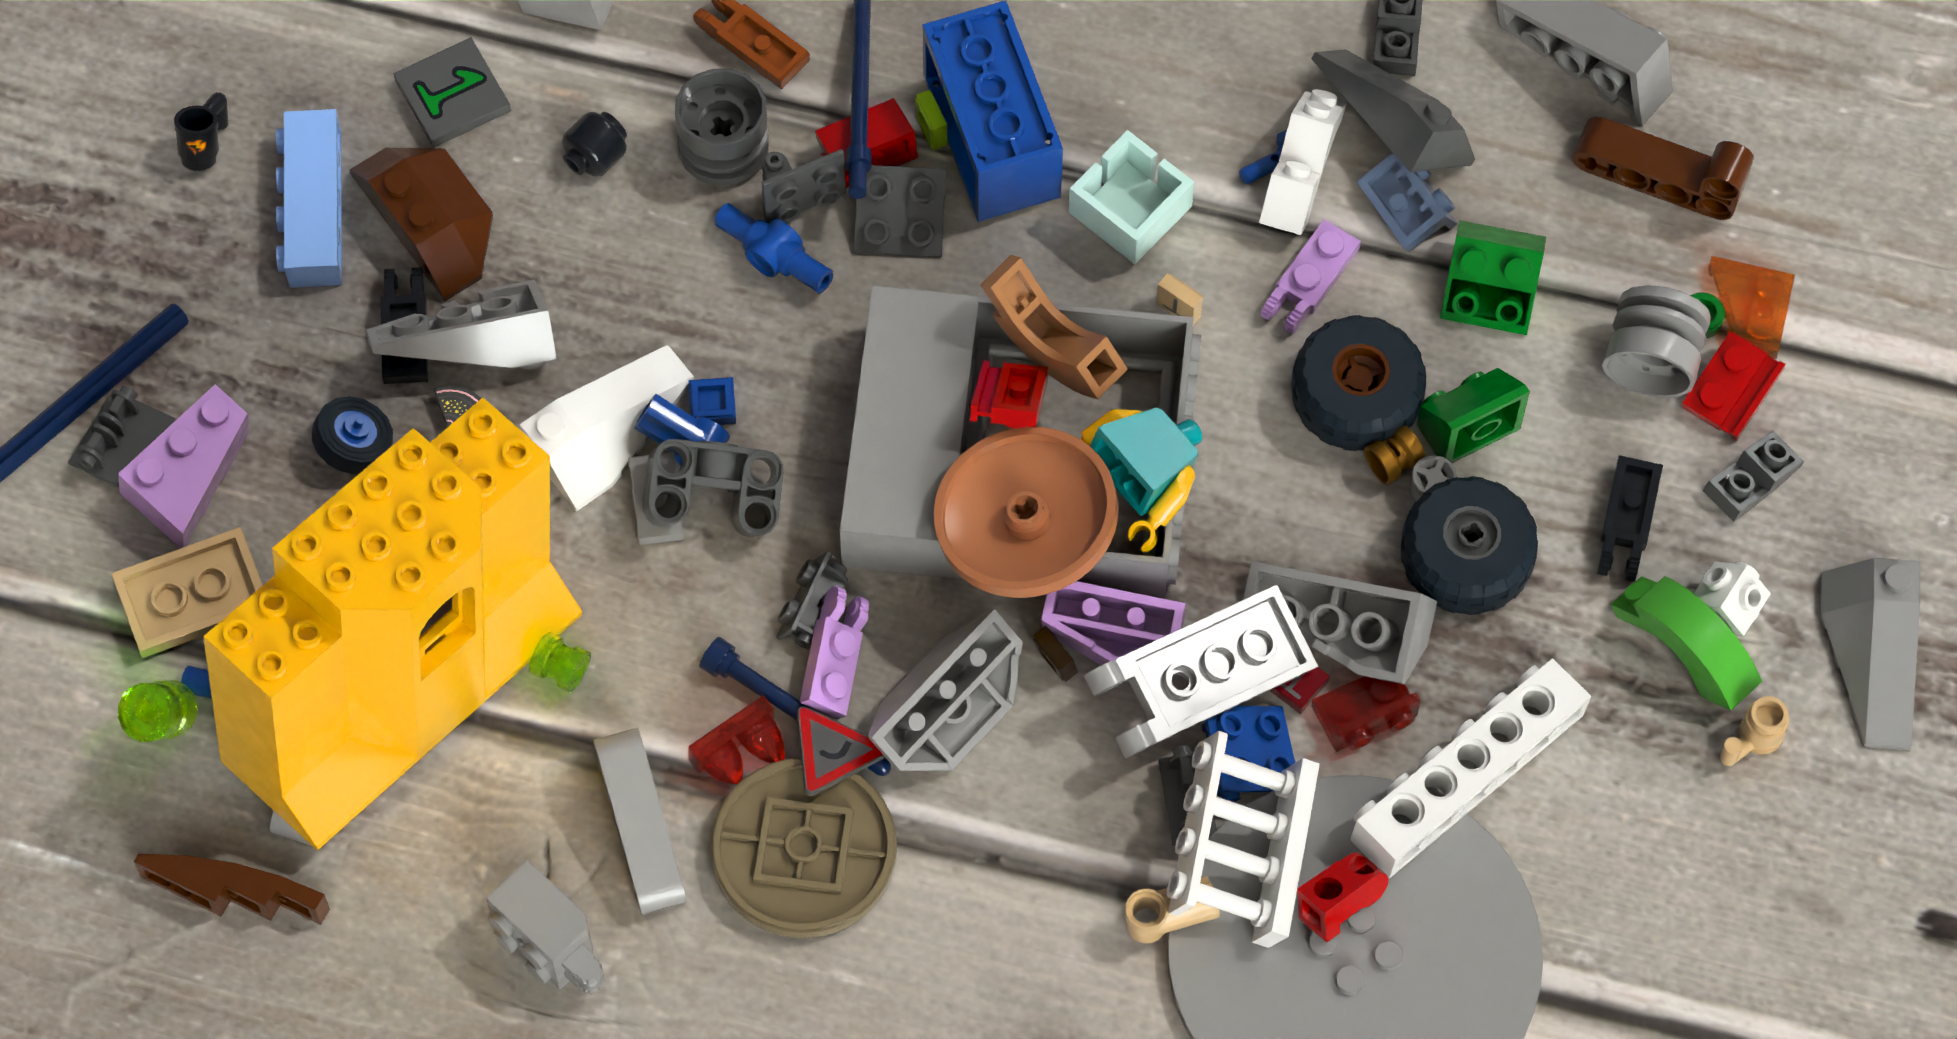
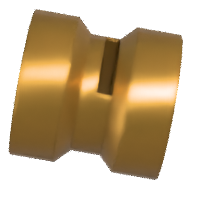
M1406 425L1397 429L1392 437L1387 440L1375 441L1364 448V455L1370 469L1378 480L1385 485L1398 480L1401 472L1405 469L1413 470L1417 462L1426 457L1418 437Z

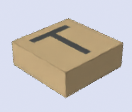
M1167 273L1158 284L1156 304L1172 315L1194 317V326L1201 317L1202 295Z

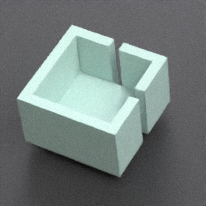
M1127 130L1102 155L1101 166L1095 162L1070 187L1069 213L1129 261L1136 264L1192 207L1194 181L1166 159H1163L1158 164L1157 184H1155L1153 180L1156 178L1158 153Z

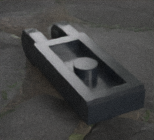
M422 267L412 268V273L410 274L412 295L397 296L398 277L395 269L384 270V296H381V325L412 314L427 316V300L424 294ZM382 355L383 383L428 382V359Z
M1621 455L1618 456L1600 542L1604 543L1597 574L1607 576L1608 571L1611 570L1614 558L1612 555L1614 545L1631 548V552L1625 565V580L1635 582L1642 551H1645L1663 468L1662 464Z

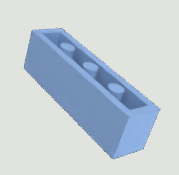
M337 110L285 111L284 128L276 129L278 155H284V167L276 168L278 194L284 193V206L276 207L278 233L284 232V245L276 247L278 272H285L289 288L342 285L341 127Z

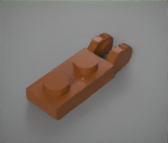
M711 0L713 6L728 18L725 23L702 8L693 14V20L702 30L712 38H716L717 42L781 90L810 61V54L805 48L746 4L741 5L735 0Z

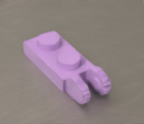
M1323 219L1277 283L1275 290L1265 302L1260 316L1268 321L1271 320L1278 313L1286 299L1295 303L1296 307L1288 315L1284 330L1290 334L1296 333L1309 313L1313 314L1356 255L1361 241Z
M837 585L830 588L824 596L825 599L823 600L824 604L821 608L820 618L815 623L800 703L839 719L847 715L863 635L860 631L868 620L870 604L867 599L856 596L847 606L844 623L838 622L845 610L847 594L846 590Z

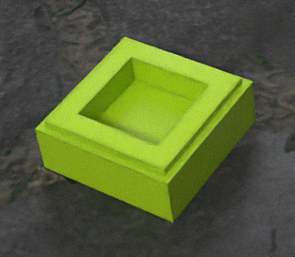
M931 90L916 94L915 117L930 148L937 150L947 146V123Z

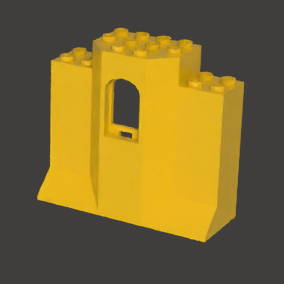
M481 398L431 442L414 428L406 433L272 548L275 575L203 636L220 761L318 851L582 616V610L550 562V456L485 398ZM452 597V608L421 634L422 629L432 615Z

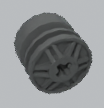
M710 69L694 75L681 87L675 99L678 152L685 169L696 179L712 185H734L750 179L762 169V159L769 153L767 103L760 85L747 74L733 69Z

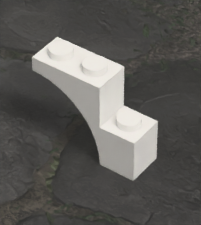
M1318 89L1312 90V93L1305 91L1291 113L1279 163L1270 178L1259 220L1260 224L1299 235L1303 233L1308 224L1330 148L1343 119L1347 104L1338 101L1335 94Z

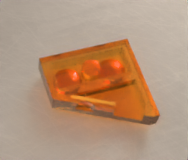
M1711 256L1708 271L1709 275L1714 278L1719 294L1718 299L1722 302L1725 309V319L1728 323L1727 333L1730 331L1734 332L1767 352L1768 356L1776 359L1780 349L1795 274Z

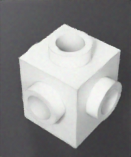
M1715 561L1704 575L1701 584L1694 594L1705 602L1735 635L1744 636L1753 621L1758 617L1761 608L1771 593L1759 580L1758 572L1750 565L1743 562L1725 563Z

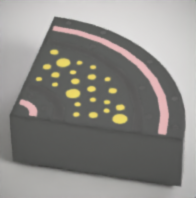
M441 386L434 388L435 396L447 427L481 399L477 394L463 387Z

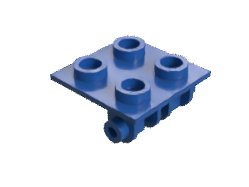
M1236 706L1206 720L1201 725L1202 731L1206 733L1207 738L1217 731L1228 734L1224 754L1280 773L1295 764L1283 706ZM1221 772L1217 796H1222L1223 799L1236 802L1241 799L1240 792H1272L1274 790Z

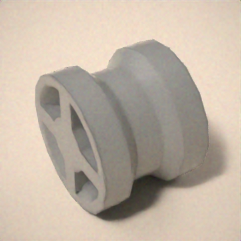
M1436 455L1426 456L1419 460L1414 466L1409 488L1410 496L1414 503L1433 485L1435 486L1447 479L1457 477L1453 464L1446 458Z

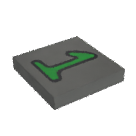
M472 37L393 73L395 82L433 148L511 111L510 103Z

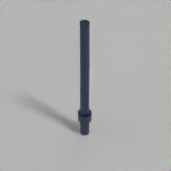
M854 0L850 146L845 151V169L849 172V195L855 199H861L866 196L867 173L871 170L872 152L867 147L871 0Z

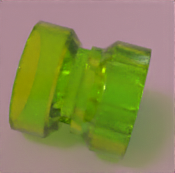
M548 632L540 640L531 657L529 672L540 678L550 677L556 681L557 687L567 692H572L580 684L588 669L591 652L579 646L571 648L565 645L562 637Z

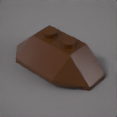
M386 147L349 170L351 176L417 265L422 267L423 273L444 301H447L482 279L493 212L445 148Z

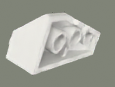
M666 345L556 399L519 424L520 430L550 456V480L577 512L613 487L622 475V469L629 462L628 458L632 457L635 453L638 454L646 444L645 439L647 436L634 429L651 398L658 394L673 405H676L689 388V380H694V376L672 349Z

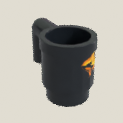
M221 92L212 94L203 106H188L177 112L174 117L177 150L181 157V162L186 168L202 171L211 168L216 163V155L219 151L218 130L225 129L228 126L227 99Z

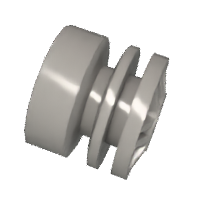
M1645 285L1632 287L1624 291L1619 299L1617 314L1613 321L1615 332L1611 334L1602 364L1605 374L1615 384L1629 391L1651 397H1680L1691 392L1695 385L1701 361L1699 352L1705 344V334L1711 321L1708 308L1698 299L1668 287Z

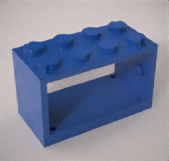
M1001 1L922 24L923 77L928 90H931L947 123L948 143L977 221L980 222L1061 198L1063 147L1007 1Z

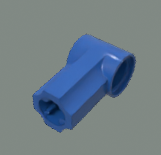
M658 394L651 398L634 429L658 444L668 439L727 443L730 439L729 433L718 423L705 417L694 418ZM668 448L669 451L674 453L675 461L681 466L682 459L680 454L676 450Z

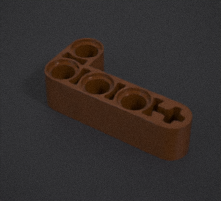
M1591 117L1587 120L1572 155L1573 163L1587 173L1718 220L1731 219L1754 160L1752 152L1736 142H1719L1713 155L1709 156L1603 117Z

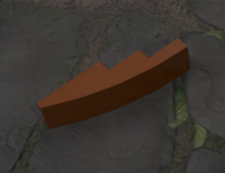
M138 854L134 860L141 878L220 917L230 901L270 921L280 905L319 925L322 924L330 910L325 894L280 875L241 864L188 855Z

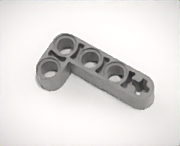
M634 728L593 740L592 746L602 781L605 784L641 915L686 903L685 891L639 729Z

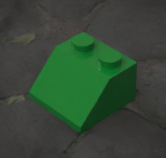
M1499 368L1486 374L1482 371L1476 372L1464 379L1459 387L1447 393L1442 390L1428 396L1420 406L1417 426L1435 455L1444 457L1451 463H1454L1520 430L1530 391L1526 384Z

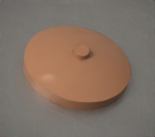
M1025 427L1009 429L990 435L962 453L948 469L940 483L934 502L933 516L935 532L942 552L951 567L964 580L980 590L991 594L1012 598H1028L1061 590L1087 574L1100 561L1112 542L1118 522L1119 509L1117 493L1111 474L1098 453L1088 444L1060 430L1045 427Z

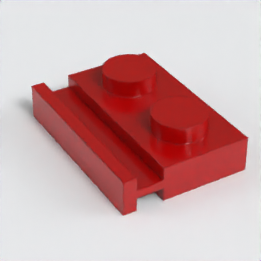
M1730 331L1696 381L1691 392L1688 393L1682 402V408L1719 431H1724L1737 441L1784 371L1786 364L1782 361L1778 362L1768 356L1767 352Z
M983 360L971 402L970 421L977 422L978 416L991 417V423L1004 424L1006 427L1013 429L1036 428L1048 383V367L1003 362L1002 368L990 367V361Z

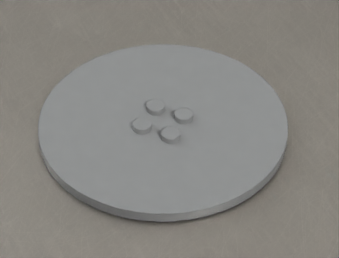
M1337 775L1317 778L1298 888L1336 861H1341L1354 852L1362 853L1350 840L1356 824L1353 818L1369 801L1374 800L1378 803L1388 795L1386 791L1394 780L1363 775ZM1274 790L1247 804L1246 807L1274 815L1278 796L1275 795ZM1468 814L1463 816L1389 878L1388 886L1381 898L1371 906L1361 908L1341 923L1340 933L1327 943L1299 919L1297 893L1289 937L1269 948L1252 943L1255 926L1251 924L1250 919L1220 909L1219 918L1171 931L1168 936V970L1171 990L1177 1011L1190 1039H1524L1534 1015L1541 988L1543 968L1542 938L1538 916L1531 895L1520 872L1507 852L1485 828ZM1393 815L1395 820L1402 824L1412 823L1410 818L1405 815ZM1226 820L1208 840L1265 859L1268 856L1271 839L1267 838V833ZM1204 859L1201 878L1208 876L1213 888L1255 902L1260 899L1262 882L1259 881V876Z

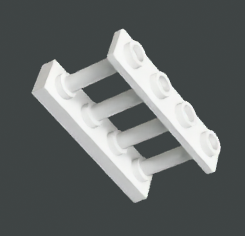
M1217 731L1205 740L1200 741L1192 756V767L1196 769L1193 784L1187 790L1184 798L1183 807L1187 811L1185 826L1180 831L1175 845V852L1179 854L1176 871L1172 874L1167 887V896L1171 898L1168 913L1179 916L1193 908L1196 902L1250 919L1251 924L1255 926L1252 943L1269 948L1289 937L1320 764L1303 758L1280 773L1224 754L1228 734ZM1221 772L1275 790V795L1278 796L1275 814L1270 815L1217 797ZM1213 815L1267 833V838L1271 839L1268 856L1264 859L1208 840ZM1204 859L1259 876V881L1262 882L1260 899L1255 902L1201 884Z

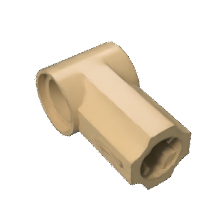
M1208 876L1201 878V884L1213 887ZM1149 888L1139 889L1132 893L1126 902V930L1130 937L1137 942L1153 943L1167 932L1219 918L1220 911L1217 908L1196 902L1193 908L1179 916L1168 913L1171 898L1167 896V888L1157 891ZM1142 909H1150L1155 911L1159 917L1151 923H1142L1134 915Z

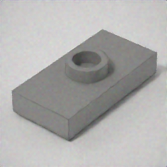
M673 452L661 453L660 463L667 472L675 473ZM649 455L629 457L639 545L684 540L682 520L671 526L659 527L653 525L643 513V497ZM660 493L655 501V509L662 517L671 518L677 509L676 501L671 495Z

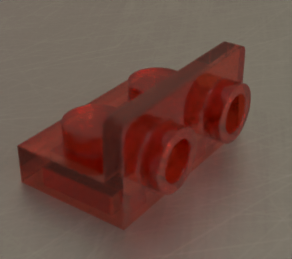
M1364 676L1312 699L1311 707L1335 752H1338L1347 747L1350 750L1362 748L1374 739V735L1389 728L1391 732H1396L1408 727L1415 721V717L1418 715L1421 700L1417 693L1410 694L1405 684Z

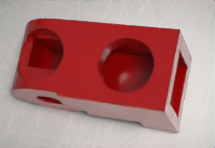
M1354 852L1341 861H1336L1297 888L1299 919L1327 943L1340 933L1341 923L1361 908L1369 907L1381 898L1388 886V876L1362 853Z

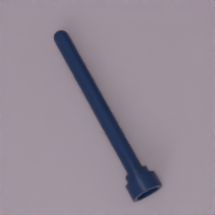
M717 637L710 644L700 661L699 667L712 676L732 677L796 721L798 709L802 706L808 707L739 661L740 655L735 652V646L723 638ZM884 758L867 768L879 776H885L891 770V763Z

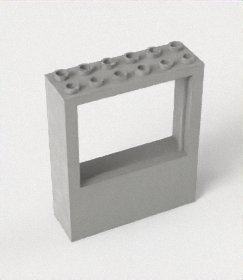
M872 285L840 525L841 564L844 567L963 579L948 563L936 536L933 516L936 494L943 477L956 459L968 448L984 439L987 417L978 416L977 422L970 421L971 402L983 360L990 361V367H993L994 357L1031 360L1016 346L994 319L992 314L997 309L989 297ZM1053 303L1061 313L1078 326L1107 336L1128 370L1162 373L1158 408L1162 409L1176 425L1186 419L1193 420L1201 335L1192 334L1194 317ZM1184 505L1166 526L1160 525L1155 531L1157 542L1152 550L1143 552V555L1105 552L1100 561L1077 581L1165 599L1167 584L1176 585ZM1145 531L1144 543L1150 538L1148 531Z

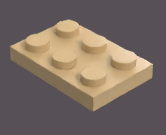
M241 527L111 573L142 658L204 636L263 586Z

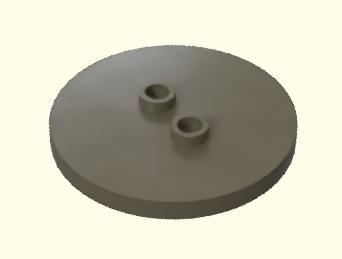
M791 758L768 764L744 778L724 800L712 829L711 859L717 883L729 904L742 917L755 926L786 937H820L839 932L853 925L867 915L882 898L890 884L896 864L897 841L894 821L884 799L872 784L856 773L814 796H809L804 791L801 758Z

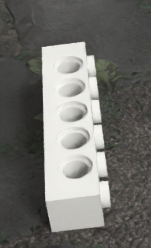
M1553 658L1540 669L1536 665L1529 668L1517 681L1516 685L1518 687L1509 695L1501 692L1495 696L1484 709L1485 715L1476 722L1472 719L1465 721L1452 735L1453 741L1444 749L1440 746L1434 747L1420 761L1419 766L1421 768L1411 776L1407 773L1400 775L1388 787L1386 791L1388 795L1378 803L1374 800L1369 801L1356 813L1353 818L1356 824L1350 840L1371 862L1387 874L1388 879L1583 717L1591 695ZM1524 707H1534L1541 712V715L1530 714ZM1491 734H1503L1509 739V742L1498 741ZM1459 761H1471L1477 766V769H1467ZM1436 787L1440 789L1445 794V796H1434L1430 794L1426 790V788ZM1393 815H1405L1410 818L1412 823L1402 824L1395 820Z

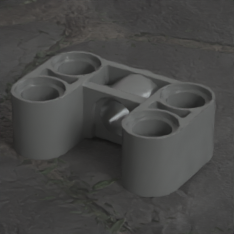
M668 439L656 445L649 454L643 497V513L653 525L659 527L671 526L681 521L687 515L691 488L695 486L728 489V492L734 493L732 523L736 531L748 538L763 536L774 529L779 518L784 474L783 464L776 454L767 450L738 447V445L722 442ZM670 448L680 454L682 465L677 473L667 472L662 467L660 456L664 449ZM754 460H762L768 464L771 475L766 484L757 483L752 479L750 466ZM660 493L669 494L676 501L677 509L671 518L662 517L655 509V501ZM750 504L760 506L765 513L766 520L760 529L750 527L745 520V511Z

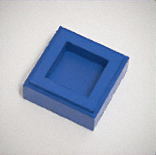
M733 377L689 380L691 416L694 418L705 417L719 425L736 424Z

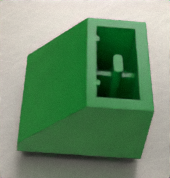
M1459 220L1440 319L1527 335L1544 256L1546 237Z

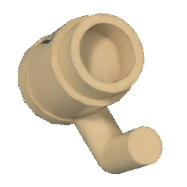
M1772 696L1761 697L1753 702L1740 723L1739 738L1730 737L1725 741L1720 753L1722 764L1732 766L1750 751L1759 755L1770 754L1776 751L1783 743L1789 724V715L1785 704Z

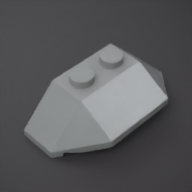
M989 609L947 635L930 650L880 703L868 738L898 771L954 770L1013 707L1018 679L1019 655L1022 652L1023 641L995 609Z

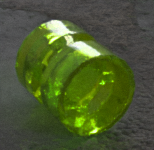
M164 679L131 686L122 695L118 704V719L121 728L130 738L139 742H156L182 736L193 727L197 717V702L194 693L187 685L177 680Z

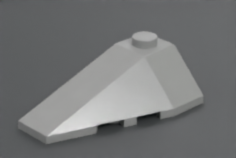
M535 279L478 292L479 301L468 305H459L455 300L442 304V309L435 316L429 318L423 314H412L366 329L373 354L508 368L521 367L523 369L539 368L545 365L546 361L557 359L549 311Z

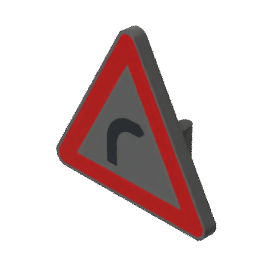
M802 706L798 709L797 722L804 791L807 795L814 796L886 758L867 735L808 707Z

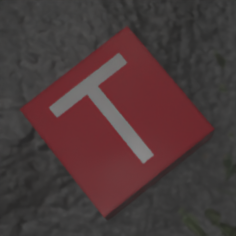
M1317 667L1270 690V692L1301 714L1329 682L1330 676Z

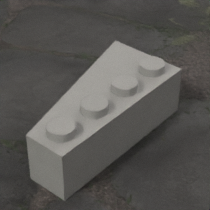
M1496 0L1500 27L1544 58L1551 52L1555 55L1557 62L1564 69L1565 73L1575 80H1578L1581 75L1588 78L1601 89L1598 96L1611 105L1619 100L1632 109L1633 112L1630 114V118L1639 125L1643 126L1673 92L1668 39L1656 28L1645 27L1630 19L1623 11L1616 8L1611 9L1595 0Z

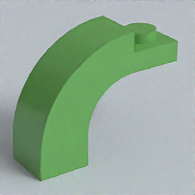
M1641 576L1611 604L1617 618L1653 634L1678 656L1690 673L1701 697L1732 710L1763 682L1748 652L1726 623L1699 597L1673 579L1664 576L1656 583Z

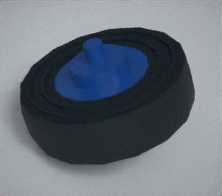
M351 396L335 398L322 407L313 423L312 442L318 455L328 465L341 472L359 474L392 446L393 429L388 417L379 407L365 399Z

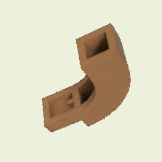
M1010 255L980 284L997 309L992 316L1003 331L1037 366L1048 367V375L1064 386L1082 395L1099 399L1128 370L1107 336L1078 326L1054 306L1021 257Z

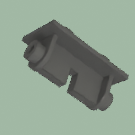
M825 552L813 561L808 559L802 566L796 579V583L801 586L795 598L788 599L778 616V622L782 623L776 637L778 640L793 634L796 636L795 643L797 645L810 649L815 623L820 618L821 608L817 607L818 603L824 604V596L830 588L837 585L844 589L848 578L845 576L847 572L846 567L836 562H832L830 566L827 565L831 555L830 552Z
M1188 745L1173 748V756L1158 758L1172 846L1176 845L1177 837L1185 826L1187 811L1183 807L1184 798L1187 790L1193 784L1196 769L1192 767L1193 752H1191V747ZM1214 815L1212 817L1209 838L1217 830Z

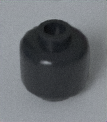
M588 112L563 135L562 144L566 152L563 159L568 167L578 175L586 172L594 177L602 176L626 153V130L615 117L607 112H602L601 114Z

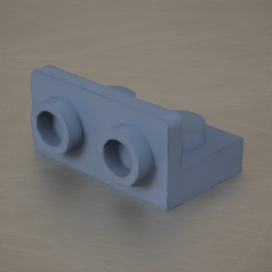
M1392 153L1356 182L1403 248L1410 252L1443 225L1452 229L1458 224L1450 213L1455 209V206L1440 188L1434 191L1426 180L1431 176L1429 170L1409 172L1396 155Z

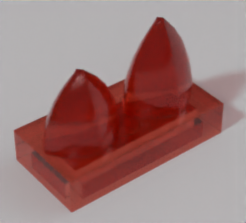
M764 695L689 745V762L698 774L705 771L711 777L721 782L738 784L741 782L743 775V761L738 749L739 746L742 745L752 755L770 764L784 760V742L782 734L774 721V708Z

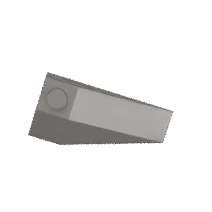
M1871 558L1823 571L1820 574V620L1824 631L1828 633L1834 650L1833 658L1836 667L1840 669L1847 688V699L1863 746L1867 748L1910 751L1912 746L1920 613V561Z
M1251 561L1243 600L1278 585L1307 644L1343 664L1358 675L1400 684L1406 683L1428 646L1437 605L1436 600L1421 593Z

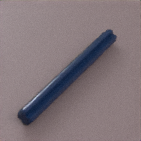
M170 304L0 447V482L188 325L189 320L185 312L178 305Z

